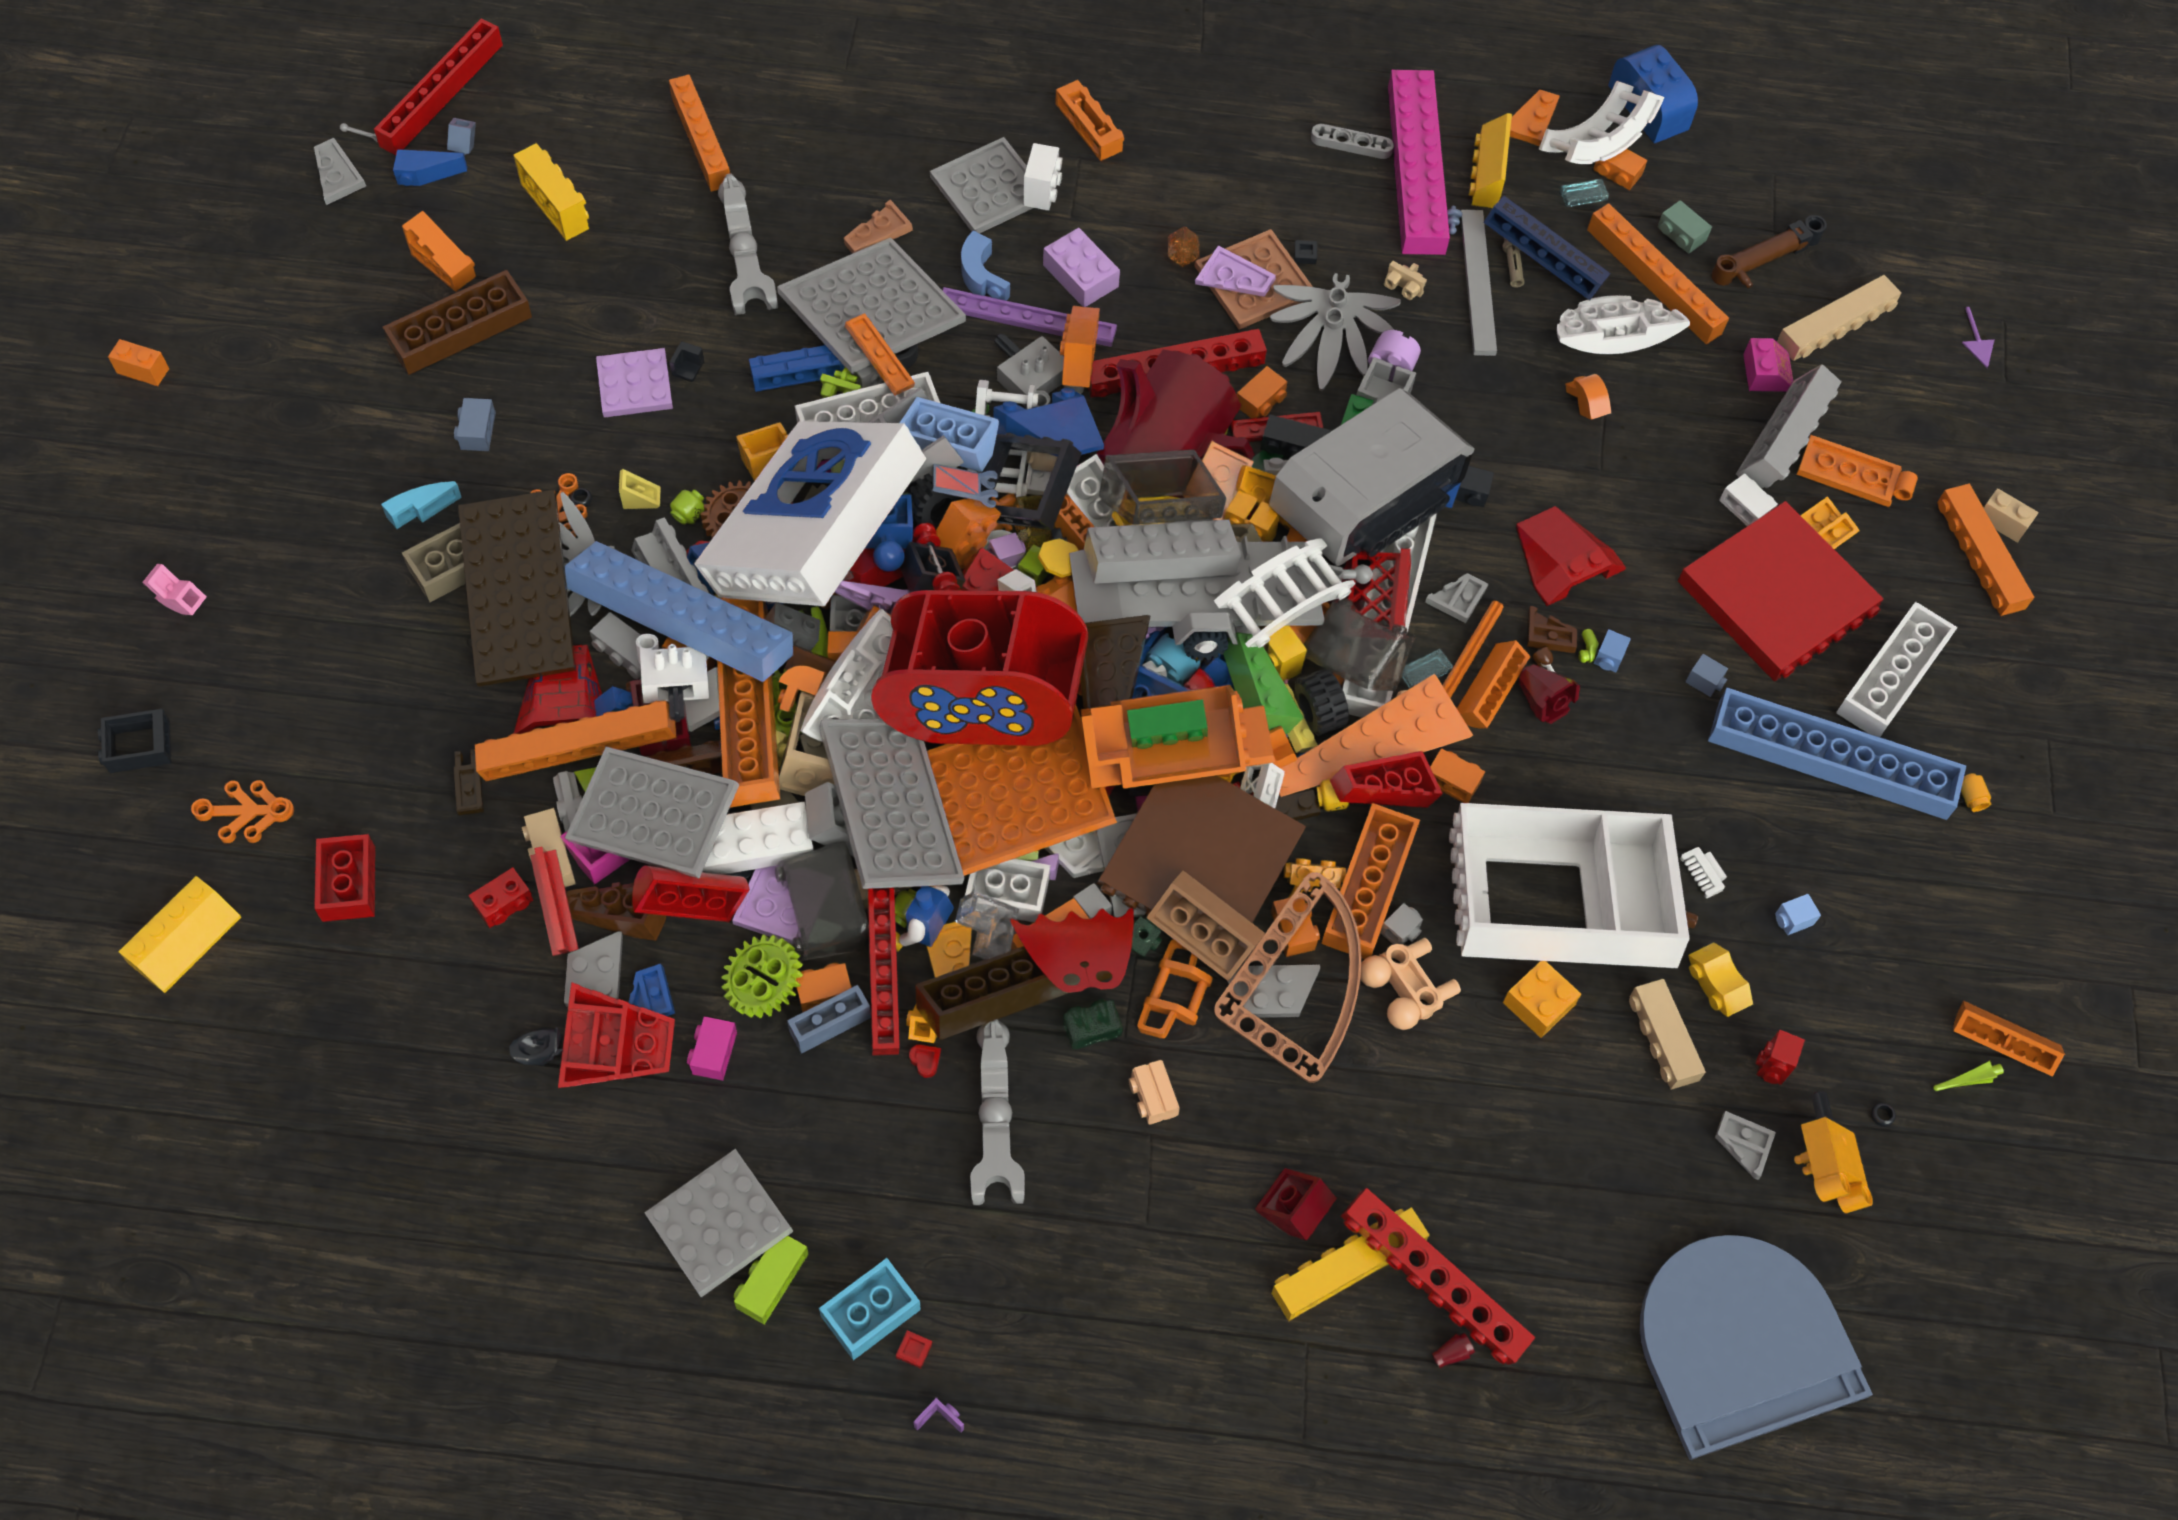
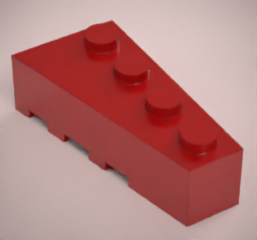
M1423 751L1345 765L1330 779L1339 802L1428 808L1443 794Z

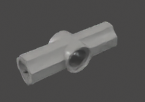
M564 771L553 777V782L558 798L556 804L559 817L564 825L565 832H567L582 801V796L579 794L575 773Z

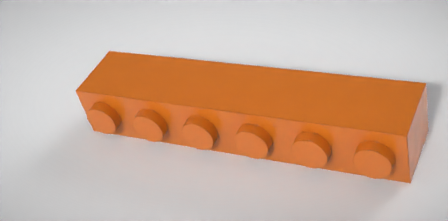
M690 74L670 79V91L674 105L710 191H716L724 181L726 174H730L729 166Z
M1970 483L1945 490L1937 502L1938 508L1948 521L1950 530L1954 532L1958 539L1960 548L1967 555L1972 569L1976 571L1982 587L1986 589L1990 596L1992 605L1997 609L2000 616L2025 610L2034 599V596Z

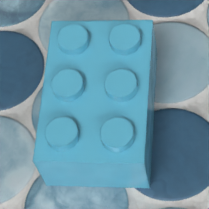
M887 1258L819 1308L821 1318L853 1360L921 1310L919 1299Z

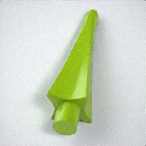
M1988 1061L1958 1077L1937 1084L1933 1088L1935 1091L1959 1086L1993 1083V1079L1997 1078V1075L2003 1074L2004 1070L2001 1064L1991 1066V1062Z

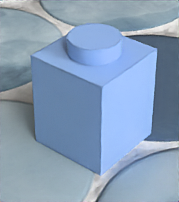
M1809 894L1781 904L1775 913L1778 925L1784 929L1787 935L1813 926L1821 916Z

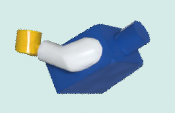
M921 886L920 890L917 891L914 900L906 912L907 933L900 935L896 932L897 952L903 946L918 942L932 947L954 909L948 898L950 891L947 886Z

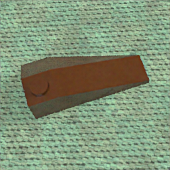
M620 882L612 883V887L598 889L594 886L570 890L566 893L572 919L610 931L622 932L623 935L633 938L656 941L666 921V916L634 912L632 903L634 883L622 885Z

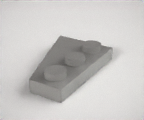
M334 138L314 147L326 205L366 187L364 179Z

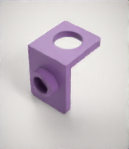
M937 1398L914 1421V1428L919 1430L937 1410L959 1432L964 1430V1424L958 1419L960 1414L949 1403L944 1406Z

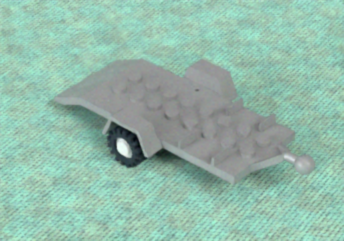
M1174 514L1165 523L1213 521V518L1210 514ZM1244 536L1241 542H1237L1241 557L1236 575L1094 584L1084 549L1069 554L1077 612L1084 623L1150 615L1148 627H1172L1175 645L1183 643L1184 651L1188 657L1191 656V659L1194 660L1198 657L1199 661H1202L1203 658L1211 660L1212 656L1217 658L1219 657L1218 653L1223 655L1225 653L1224 650L1228 649L1226 632H1228L1232 643L1238 644L1235 626H1245L1233 608H1219L1214 600L1237 581H1240L1242 584L1253 577L1251 571L1294 546H1298L1299 549L1306 547L1305 542H1287L1286 536L1283 537L1281 542H1248L1247 536ZM1307 561L1327 588L1331 587L1332 585L1315 562ZM1294 565L1287 568V574L1306 599L1318 593L1299 566L1296 567ZM1329 565L1340 581L1342 579H1355L1360 584H1366L1373 576L1371 568L1367 565H1359L1351 570H1343L1342 567ZM1272 576L1264 581L1263 586L1283 613L1298 605L1278 577ZM1250 591L1241 598V604L1258 626H1268L1276 620L1255 591ZM1318 605L1305 612L1285 626L1323 625L1322 605Z

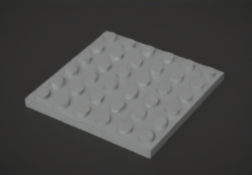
M891 237L777 286L778 294L851 373L872 365L845 328L846 321L864 313L867 315L894 354L966 322V314Z

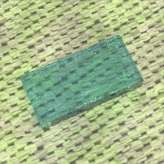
M1602 179L1562 185L1560 189L1567 207L1605 201L1609 197Z
M1438 649L1400 668L1399 674L1407 685L1412 688L1433 674L1437 678L1447 674L1452 670L1453 665L1442 650Z

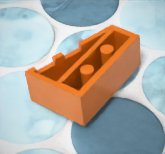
M421 211L402 225L411 255L455 292L476 277L473 260L468 255H465L424 211Z

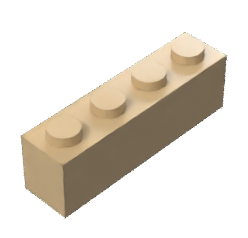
M1661 979L1635 987L1630 995V1006L1634 1012H1637L1640 1019V1029L1644 1035H1647L1650 1042L1651 1054L1660 1064L1662 1079L1668 1082L1670 1089L1700 1081L1706 1071L1665 980Z

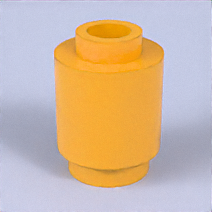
M1974 773L1964 776L1961 793L1967 807H1970L1973 812L1988 808L1991 805V795L1983 777Z

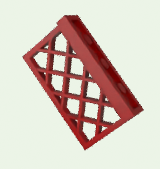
M1401 548V553L1379 552L1373 557H1369L1365 552L1356 553L1357 555L1352 559L1351 569H1355L1358 566V559L1369 560L1372 563L1369 566L1373 571L1377 568L1383 575L1375 581L1371 579L1369 581L1370 585L1362 591L1356 585L1350 588L1351 593L1348 597L1345 637L1394 639V643L1404 644L1411 571V549ZM1386 560L1396 561L1395 566L1388 571L1381 566ZM1388 578L1393 583V586L1385 592L1379 584ZM1375 588L1381 595L1374 601H1371L1365 594ZM1362 598L1368 605L1358 611L1353 606V603ZM1386 599L1391 604V607L1383 612L1376 605ZM1373 609L1379 616L1370 622L1363 615ZM1359 618L1366 624L1362 629H1351V624ZM1384 619L1389 624V631L1378 630L1375 625Z
M542 846L534 848L535 854L530 855L552 955L557 956L576 951L579 947L557 850L546 851Z

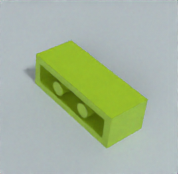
M786 1236L765 1251L760 1261L755 1260L748 1273L750 1277L746 1283H741L736 1289L733 1296L736 1309L765 1325L809 1255L807 1246Z

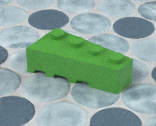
M1237 632L1238 644H1233L1230 640L1228 642V649L1224 650L1225 653L1223 655L1235 691H1237L1242 699L1243 708L1264 705L1269 731L1282 726L1285 734H1288L1304 717L1264 647H1247L1245 643L1253 635Z

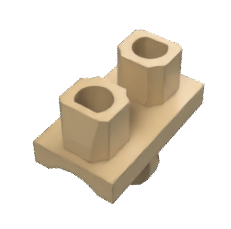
M1392 261L1389 265L1384 286L1392 290L1398 285L1403 288V297L1412 300L1415 296H1422L1427 279L1417 272L1419 268L1417 264L1413 263L1409 268L1406 265L1402 266Z

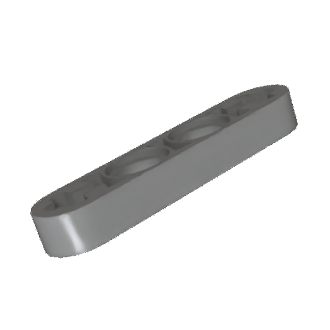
M1326 124L1315 125L1311 133L1312 142L1318 146L1380 159H1387L1393 153V141L1383 136ZM1340 136L1345 137L1347 141L1340 142L1336 138ZM1365 141L1368 145L1360 146L1357 142Z

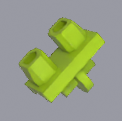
M846 367L842 372L836 370L834 373L835 377L822 373L820 378L823 384L821 389V396L823 398L835 396L837 391L846 393L861 389V385L855 384L858 377L851 375V372Z

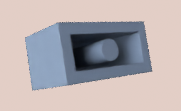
M463 399L462 407L458 408L459 425L455 426L454 438L458 440L461 450L489 451L496 414L492 399Z

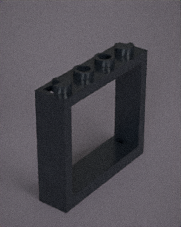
M1006 433V435L997 434L993 455L981 472L995 471L997 473V479H988L990 482H995V487L1010 449L1058 455L1038 509L1031 510L996 505L995 508L1001 513L997 523L1053 530L1082 453L1073 445L1072 441L1067 439L1057 441L1049 437L1039 439L1030 435L1020 437L1012 433ZM981 484V492L989 490Z

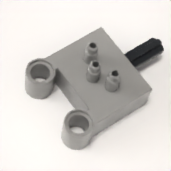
M1005 334L997 335V338L994 340L995 344L1009 357L1008 360L997 367V381L1013 394L1028 395L1030 385H1035L1034 393L1038 394L1037 407L1050 404V396L1048 394L1062 385L1064 356L1060 355V352L1043 336L1020 350ZM1064 385V388H1073L1076 392L1083 393L1084 387Z

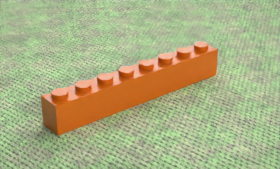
M1607 204L1592 214L1587 231L1671 311L1676 309L1686 316L1690 321L1688 328L1706 345L1723 334L1729 317L1610 204Z
M654 701L640 707L632 706L618 712H606L601 716L584 717L579 719V721L558 723L549 728H536L531 732L511 734L508 737L497 740L489 739L484 741V743L475 744L476 772L485 781H490L603 754L605 747L626 750L676 738L675 720L670 719L669 704L666 701Z

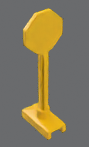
M1059 538L1043 542L1038 559L1046 572L1063 578L1072 575L1069 553L1079 550L1074 544Z

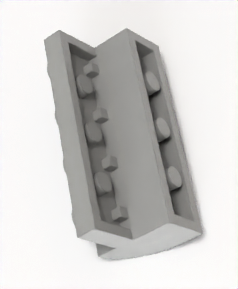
M665 517L656 520L652 533L634 539L631 551L636 560L708 593L706 586L701 584L698 579L695 566L690 564L687 559L684 546L680 545L677 541L674 528L668 524Z

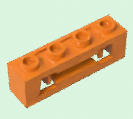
M1076 80L1056 89L1057 107L1100 161L1122 152L1124 141L1122 131L1117 129L1112 123L1110 116L1103 112L1099 102L1091 97L1087 87H1083L1079 80Z

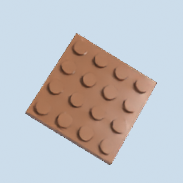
M1270 229L1225 248L1276 275V280L1264 297L1213 287L1209 288L1240 330L1268 318L1282 309L1303 303L1279 295L1274 291V285L1313 286ZM1212 254L1195 261V268L1199 273Z

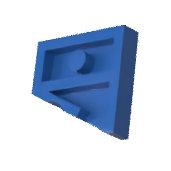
M661 963L637 971L633 982L634 990L630 994L629 1004L643 1007L665 1016L675 1014L664 967Z

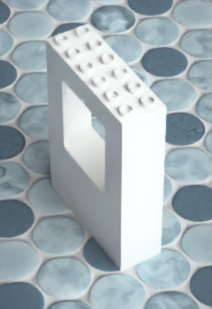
M1460 803L1458 813H1454L1453 816L1454 828H1450L1449 842L1454 845V848L1451 849V863H1455V868L1452 871V883H1456L1457 889H1454L1453 900L1454 904H1458V909L1455 912V924L1459 925L1460 928L1457 931L1456 943L1457 946H1461L1462 956L1678 968L1689 941V932L1671 814ZM1486 861L1579 867L1586 929L1491 923L1489 897L1487 894Z

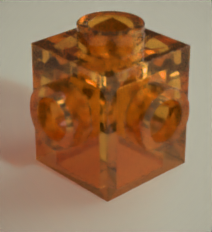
M1184 226L1168 236V257L1172 261L1184 267L1200 258L1199 236Z

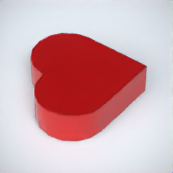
M915 1045L910 1049V1062L917 1066L919 1075L924 1078H930L936 1074L941 1048Z

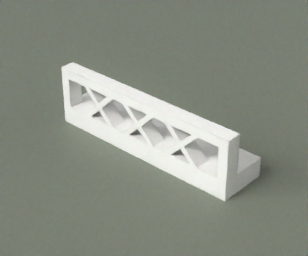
M1273 763L1247 766L1240 789L1248 794L1254 792L1255 798L1275 808L1285 771ZM1254 770H1260L1259 776L1252 781Z

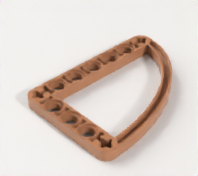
M1312 872L1304 878L1218 999L1214 1008L1215 1016L1219 1021L1309 1083H1315L1323 1077L1344 1039L1356 1004L1361 976V948L1357 925L1345 898L1332 882L1318 872ZM1316 879L1320 880L1319 886L1321 887V889L1319 890L1318 888H1315L1310 895L1311 897H1314V900L1312 901L1306 894L1300 892L1301 890H1304V892L1307 893V891L1310 889V883L1308 881L1311 880L1314 882ZM1325 894L1338 912L1346 932L1349 950V974L1340 1017L1324 1052L1318 1060L1245 1009L1244 1005L1318 900ZM1295 900H1305L1308 905L1307 909L1304 912L1295 911L1293 909V902ZM1286 919L1292 923L1293 928L1289 933H1282L1278 929V923L1281 920ZM1273 940L1277 943L1278 950L1274 954H1268L1264 951L1263 945L1266 941ZM1253 961L1260 962L1263 965L1262 973L1259 975L1251 974L1248 970L1249 964ZM1238 982L1246 983L1249 988L1248 993L1244 996L1236 995L1233 990L1234 985ZM1228 994L1234 1000L1241 1002L1239 1006L1235 1002L1231 1006L1233 1014L1231 1016L1229 1014L1225 1016L1220 1015L1222 1011L1219 1007L1221 1005L1227 1006L1230 1002V998L1226 997ZM1250 1018L1254 1021L1255 1028L1251 1032H1244L1240 1028V1022L1243 1019ZM1271 1033L1276 1037L1277 1041L1273 1047H1265L1262 1044L1261 1038L1264 1034ZM1293 1048L1297 1051L1298 1058L1295 1062L1284 1060L1283 1052L1286 1049ZM1303 1055L1308 1058L1304 1061L1305 1064L1308 1066L1316 1064L1318 1066L1316 1071L1319 1074L1317 1076L1314 1074L1311 1077L1307 1076L1308 1070L1302 1065L1300 1070L1295 1068L1301 1062Z

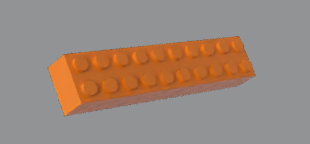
M720 598L762 619H765L768 614L765 601ZM717 660L722 772L724 778L735 780L739 784L730 808L779 800L780 786L772 675L762 682Z

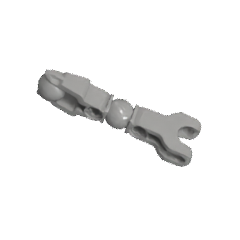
M726 174L724 181L719 186L718 196L724 204L730 237L729 250L734 257L737 271V279L730 286L734 314H745V304L753 298L763 300L768 310L777 309L778 303L774 280L764 275L759 267L756 253L757 242L752 236L745 201L746 190L742 182L738 181L732 174Z
M994 1020L981 1025L976 1036L978 1044L983 1049L981 1057L982 1104L979 1107L978 1113L983 1125V1159L971 1172V1199L973 1205H982L986 1188L991 1183L1001 1182L1009 1187L1012 1202L1023 1204L1025 1190L1024 1171L1018 1163L1013 1161L1010 1154L1009 1122L1012 1119L1013 1112L1011 1105L1008 1103V1064L1005 1047L1009 1043L1010 1033L1005 1024Z

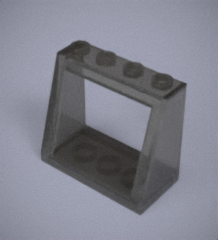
M1195 450L1106 455L1099 497L1106 505L1132 525L1222 518L1226 496ZM1181 495L1184 497L1179 499H1165L1152 501L1138 500V498Z

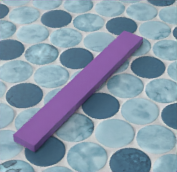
M943 288V292L966 316L1063 336L1067 318L1065 313ZM1099 321L1096 344L1112 347L1117 325Z

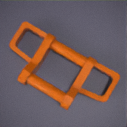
M1174 939L1170 941L1165 955L1159 963L1158 968L1160 970L1150 996L1146 997L1144 1001V1007L1137 1024L1141 1033L1158 1038H1165L1168 1035L1176 1018L1189 1025L1196 1024L1198 1019L1197 1012L1203 996L1213 980L1210 975L1195 967L1198 957L1194 954H1191L1189 965L1171 960L1175 949L1187 950ZM1169 974L1189 978L1197 983L1188 1009L1179 1004L1160 999ZM1150 1010L1168 1015L1162 1028L1157 1029L1145 1025Z

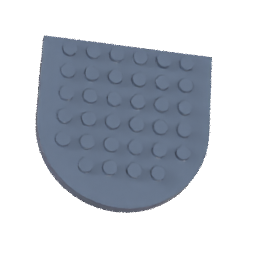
M1733 1235L1715 1236L1689 1244L1669 1258L1656 1273L1645 1293L1640 1314V1336L1644 1356L1689 1460L1873 1395L1861 1371V1363L1822 1285L1800 1261L1772 1244L1751 1237Z

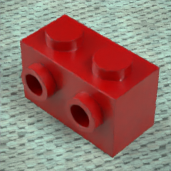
M514 868L509 869L469 895L474 908L489 928L502 924L508 916L516 911L524 910L533 901L529 888Z
M1779 1030L1773 1039L1767 1042L1764 1051L1761 1050L1755 1063L1759 1066L1756 1075L1763 1077L1768 1083L1782 1085L1796 1068L1805 1040Z

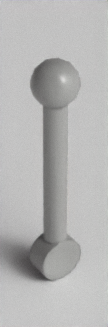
M346 123L340 125V130L343 132L350 131L377 141L375 133L372 134L348 127Z

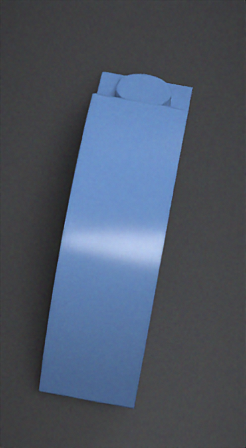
M973 230L965 240L961 251L963 280L973 294L985 296L987 293L992 298L1007 301L1010 298V283L990 273L983 266L992 254V240Z

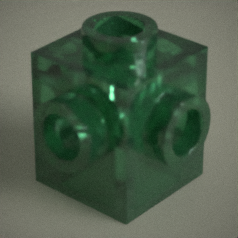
M1139 917L1137 921L1134 920L1131 950L1143 958L1146 957L1150 949L1155 952L1163 940L1159 937L1161 930L1148 920L1147 917L1146 919ZM1146 932L1149 936L1146 939H1141L1139 934Z

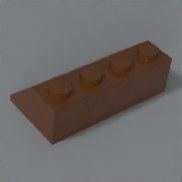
M707 741L698 746H683L678 750L669 752L659 751L654 755L645 756L712 775L722 772L721 741Z

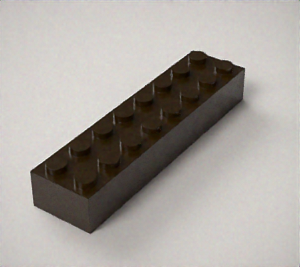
M1023 946L916 984V1008L937 1037L942 1040L1068 994L1069 992H1064L1057 988L1046 977ZM1083 961L1080 963V966L1086 969L1089 963ZM1099 971L1096 974V978L1100 982L1113 977L1108 971ZM1067 974L1064 976L1063 981L1067 985H1077L1080 982V978L1075 974Z

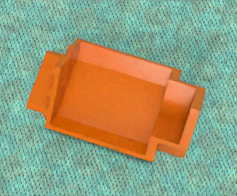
M1231 685L1112 701L1109 706L1081 709L1092 788L1122 784L1124 789L1246 771L1247 766L1275 763L1264 705L1243 708L1241 697L1237 691L1233 690ZM1203 699L1208 727L1207 737H1203L1202 740L1195 742L1188 741V739L1180 740L1173 745L1153 744L1152 747L1146 749L1132 747L1127 710Z

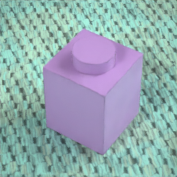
M1011 533L989 540L987 551L1009 567L1018 565L1023 559L1026 548L1023 541L1018 539L1016 533Z

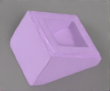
M1058 853L1031 861L1050 865L1049 880H1056L1059 866Z

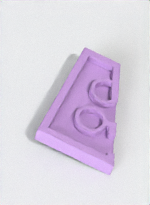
M1218 246L1195 279V284L1264 297L1276 280V275Z

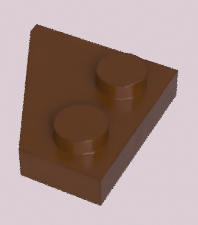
M1530 606L1528 612L1527 647L1541 649L1548 647L1554 651L1575 653L1577 648V629L1568 624L1561 623L1559 619L1551 615L1549 618H1546L1537 613L1538 608Z

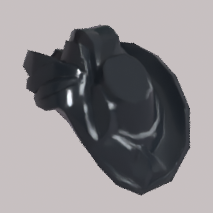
M542 1027L521 1035L513 1040L509 1046L510 1055L515 1061L524 1065L544 1066L549 1061H554L555 1056L563 1052V1049L558 1048L562 1039L559 1028Z

